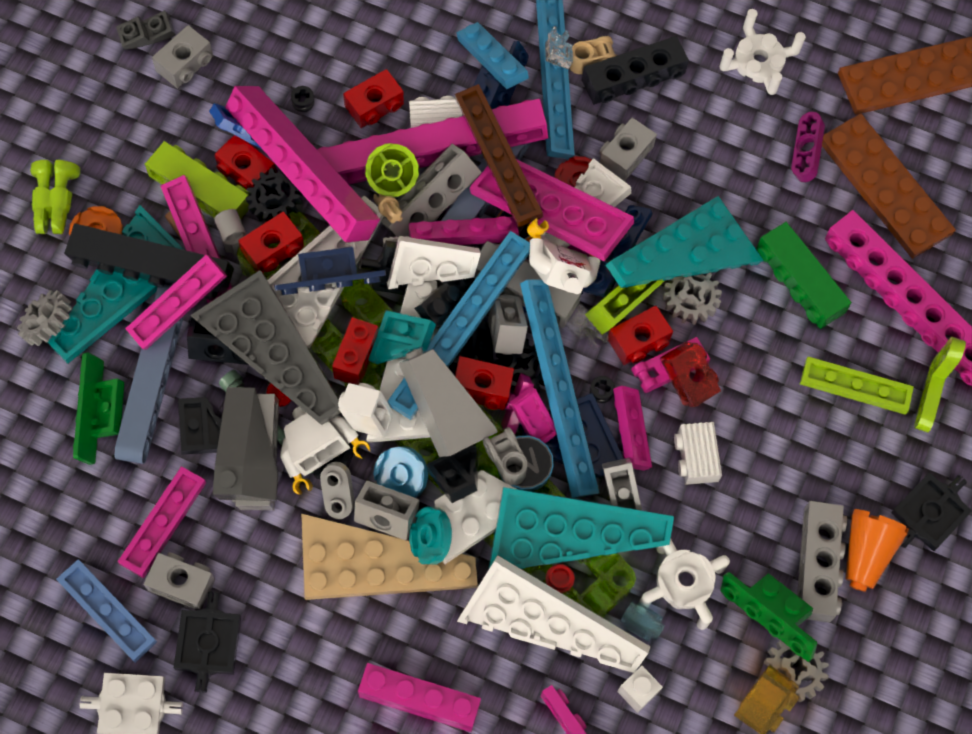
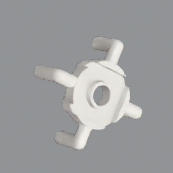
M750 9L747 12L743 25L746 38L739 42L734 59H732L734 55L732 49L727 48L724 50L719 67L721 71L737 69L742 76L745 77L746 75L753 78L752 81L764 83L768 94L774 95L777 93L782 80L780 72L785 65L786 58L800 53L806 36L804 33L798 32L795 35L792 46L783 48L773 34L763 35L755 33L753 26L758 13L755 9ZM762 55L766 58V61L759 62L754 59V56Z
M670 539V545L656 547L658 553H666L667 557L658 569L657 587L642 595L639 607L646 610L653 601L663 597L676 609L695 608L700 617L697 621V627L704 630L713 620V616L705 602L713 592L716 579L715 572L718 574L723 573L729 565L730 559L726 555H722L709 561L705 556L690 552V550L677 551ZM682 572L690 573L694 579L693 585H682L679 582L678 575Z

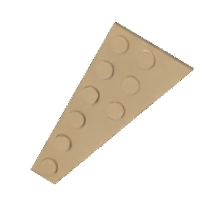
M301 514L305 600L478 587L476 557L460 554L445 565L443 562L437 565L421 564L418 562L419 558L414 557L409 540L406 541L397 537Z

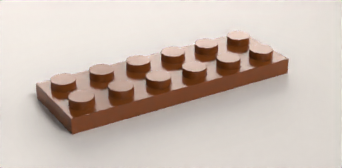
M972 36L840 67L838 75L854 114L858 115L972 87Z
M861 113L823 135L822 147L912 259L954 234L956 229Z

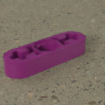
M817 112L805 113L798 123L791 170L800 182H809L818 173L825 123ZM814 142L811 150L802 151L805 144Z

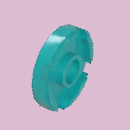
M424 507L416 514L415 517H418L416 523L411 525L410 547L414 557L419 558L418 562L421 564L437 565L444 560L449 552L452 541L451 523L446 512L441 508Z

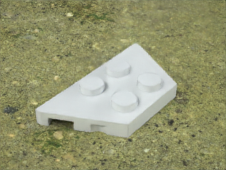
M481 470L478 472V488L476 492L454 503H451L445 494L434 501L435 507L441 508L446 512L452 528L450 549L442 561L444 565L495 532L502 488H516Z

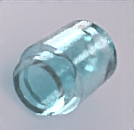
M633 601L620 620L626 624L625 628L649 642L651 637L657 640L665 627L661 623L663 619L661 615L642 603L636 604Z

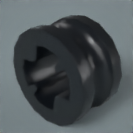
M298 86L293 89L291 101L294 109L299 112H307L313 108L315 103L314 94L309 87ZM301 96H306L304 102H299Z
M606 376L596 377L590 385L589 394L593 393L597 403L609 402L614 394V382ZM600 384L605 385V390L609 391V393L605 391L604 395H600L597 388H599Z

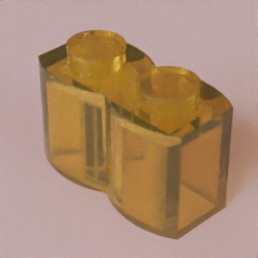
M769 664L743 699L734 716L759 734H766L769 730L774 733L784 719L780 714L784 709L790 712L798 701L799 696L796 695L799 685Z

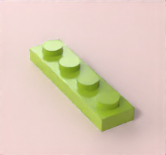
M808 356L805 360L800 385L905 415L909 411L914 388L911 385Z

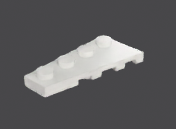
M594 158L589 163L588 170L584 175H580L574 187L613 207H616L631 194L630 185ZM547 232L541 236L542 240L565 248L571 245Z

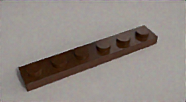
M477 84L456 93L455 99L518 228L531 223L536 218H542L543 212L480 85Z

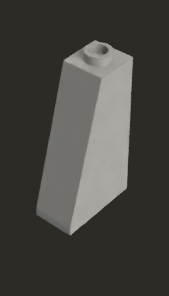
M418 348L406 354L407 359L400 362L399 366L439 457L451 456L497 433L494 424L433 349L423 352L422 348Z

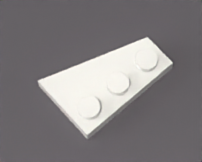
M399 236L387 283L388 289L398 288V285L411 283L413 286L423 285L425 281L440 280L445 282L474 278L481 254L480 250L474 247Z

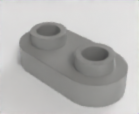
M331 462L323 469L320 476L326 512L331 517L343 519L351 513L355 506L351 473L343 463ZM330 476H336L338 482H333ZM334 503H340L342 509H337Z

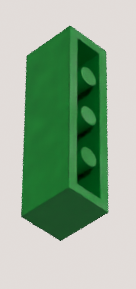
M784 222L760 238L756 247L764 262L771 266L777 280L783 282L790 290L792 299L802 305L808 319L812 323H816L822 329L847 312L852 302L787 222Z

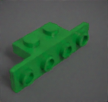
M89 352L82 354L80 367L81 374L75 421L73 458L92 465L96 462L97 439L119 434L122 419L124 381L118 378L103 381L104 361Z
M730 572L723 576L720 591L726 599L734 602L751 619L756 620L765 627L772 636L777 637L790 647L796 655L801 656L807 662L813 659L818 643L798 627L812 615L813 607L769 573L751 588Z

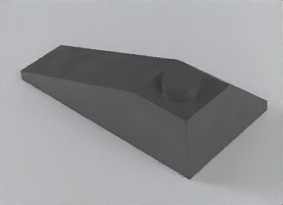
M227 387L215 461L213 495L219 500L277 501L278 470L264 424L257 391L255 388Z

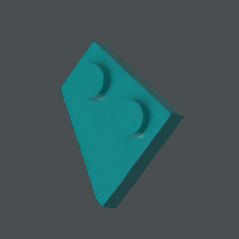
M386 310L368 360L374 364H380L405 357L407 353L418 348H422L423 351L427 350L436 323L428 319Z

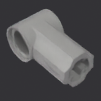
M235 209L224 210L217 214L214 220L220 232L225 251L236 256L242 253L238 240L247 235L238 212Z

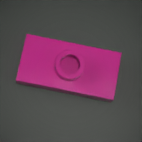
M520 374L513 394L509 393L505 406L506 412L501 423L503 429L510 427L514 434H516L520 421L509 402L529 387H534L530 377Z
M529 387L509 402L528 436L538 438L542 442L547 443L557 435L553 419L535 388Z

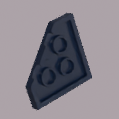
M593 393L576 400L595 477L602 479L605 478L602 467L603 463L624 458ZM550 409V410H548V412H549V414H550V416H551V418H552L551 409ZM519 423L518 431L520 435L528 436L521 423ZM556 435L545 444L553 455V461L564 465Z

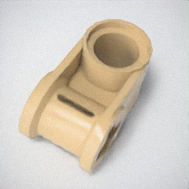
M603 36L575 43L572 47L568 63L570 70L576 74H583L585 66L617 56L612 47V38Z

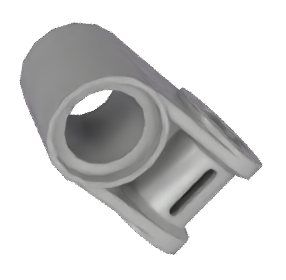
M505 428L503 433L490 439L488 437L484 438L483 444L486 452L494 462L505 483L509 485L521 484L526 478L527 459L519 447L511 428ZM514 464L520 466L521 470L513 473L507 467Z

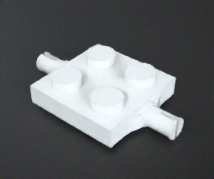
M104 673L102 691L99 697L81 696L80 701L92 703H80V709H97L99 715L97 734H159L160 722L164 717V713L182 715V709L171 707L183 708V702L166 701L164 695V676Z

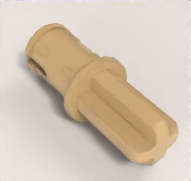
M374 194L373 199L378 205L381 215L387 217L392 224L396 221L401 222L403 219L401 216L402 211L399 208L397 199L381 194L378 197Z

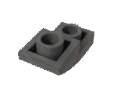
M165 10L143 21L137 16L116 26L121 45L124 49L147 46L176 35L170 16Z

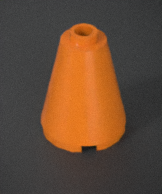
M854 509L851 519L845 579L850 581V587L866 592L867 588H874L907 536L909 528L882 515H879V517L870 515L869 518V511Z

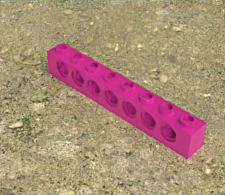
M854 210L850 211L829 229L825 237L828 246L834 252H838L846 260L847 265L852 270L857 271L864 278L865 283L871 289H875L883 297L884 302L889 307L894 308L902 316L903 321L908 326L913 327L921 335L922 340L928 346H932L938 353L948 341L945 335L966 341L963 356L954 369L960 374L961 379L966 384L972 386V361L968 360L965 356L967 354L972 357V326ZM851 242L857 243L860 247L854 246ZM869 260L875 261L878 266L873 265ZM888 279L895 280L897 284L891 283ZM907 297L914 299L916 303L910 302ZM926 316L932 317L935 322L929 321Z

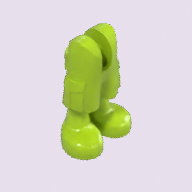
M48 160L34 161L31 164L30 172L32 176L37 178L38 187L32 190L35 233L47 234L49 219L51 218L53 234H63L72 200V192L66 189L69 180L77 179L80 176V167L75 163L65 160H55L54 166ZM55 173V186L49 190L50 179Z

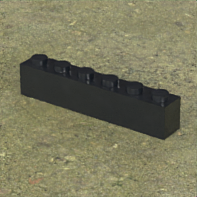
M76 223L73 225L64 252L72 260L71 264L77 267L87 269L89 265L97 267V270L104 274L113 275V272L123 274L122 276L132 281H138L139 278L148 280L149 284L161 288L165 284L172 286L205 256ZM211 257L227 275L225 279L204 297L205 299L215 300L216 297L228 291L234 267L227 260Z

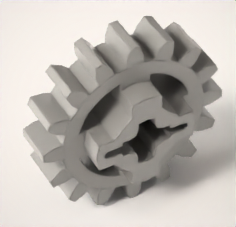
M708 273L706 276L700 274L688 277H674L668 280L669 283H665L663 289L665 293L662 299L663 301H669L665 309L674 310L673 318L680 315L682 316V323H685L688 318L691 319L693 325H696L698 318L706 322L708 315L712 317L715 315L716 308H719L721 303L719 298L721 297L722 290H715L719 282L710 281L711 273ZM679 286L680 292L675 296V289ZM709 295V303L705 305L706 296Z
M50 290L46 296L41 294L38 301L33 300L28 305V308L25 309L26 315L20 317L19 320L22 323L17 326V329L20 330L18 335L30 345L35 343L37 346H40L42 341L47 343L51 335L56 336L61 328H64L63 321L69 319L70 315L67 313L72 310V307L69 305L71 301L58 290L55 292Z
M780 640L776 644L777 649L772 647L768 651L772 658L764 660V664L769 666L770 669H767L763 674L772 678L768 683V687L776 685L778 688L776 695L779 696L783 692L786 693V700L789 702L794 696L797 697L798 702H803L805 694L812 699L816 696L815 690L820 692L824 688L820 681L827 680L829 676L822 672V670L829 666L828 663L820 661L824 653L814 654L813 659L810 660L813 665L794 652L791 658H780L782 654L792 651L790 647ZM795 663L797 665V670L801 671L797 676L795 674V669L791 668V666ZM779 673L782 675V677L784 678V680H785L786 682H784V681L781 679V677L779 676ZM802 680L812 681L809 686L799 688Z

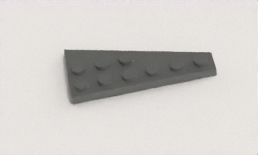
M261 270L190 315L321 425L341 413L337 394Z

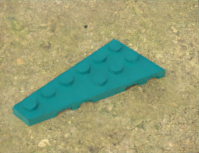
M717 196L611 260L605 266L619 286L624 288L648 284L651 281L661 279L665 281L679 276L688 277L717 272L720 269H735L743 265L750 264V266L758 265L764 260L723 201Z
M141 205L135 211L136 215L130 224H126L122 230V235L184 250ZM96 269L90 278V284L76 299L77 303L69 313V319L63 321L64 328H61L56 336H51L48 341L49 345L69 364L151 297L158 287L149 284L148 280L139 278L138 281H132L124 278L121 273L113 272V275H108Z
M503 487L489 568L497 555L516 567L523 569L538 565L670 545L674 516Z

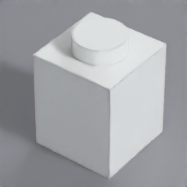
M641 666L620 686L617 692L639 713L663 687Z

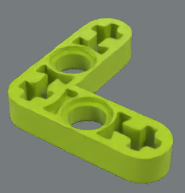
M950 337L933 359L915 419V429L927 433L931 430L945 379L959 364L965 350L966 341Z

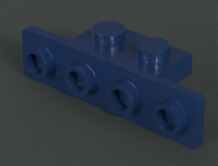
M513 41L509 53L525 67L529 55L519 41ZM483 65L473 85H480L491 109H496L499 106H508L517 86L506 89Z
M635 205L628 206L625 213L634 216V224L605 261L600 260L597 277L591 285L583 288L585 293L601 297L607 296L609 290L614 287L616 280L605 265L636 246L640 235L653 214L651 209Z
M353 247L298 254L302 281L274 285L275 291L281 290V295L297 294V288L307 286L309 287V292L326 290L325 284L336 283L337 288L353 286V280L364 279V284L381 282L380 276H386V272L381 270L357 274Z

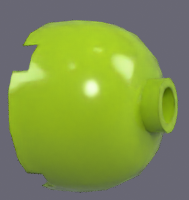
M387 143L377 147L369 155L365 175L369 185L378 194L399 197L408 193L415 186L419 176V165L414 154L407 147Z

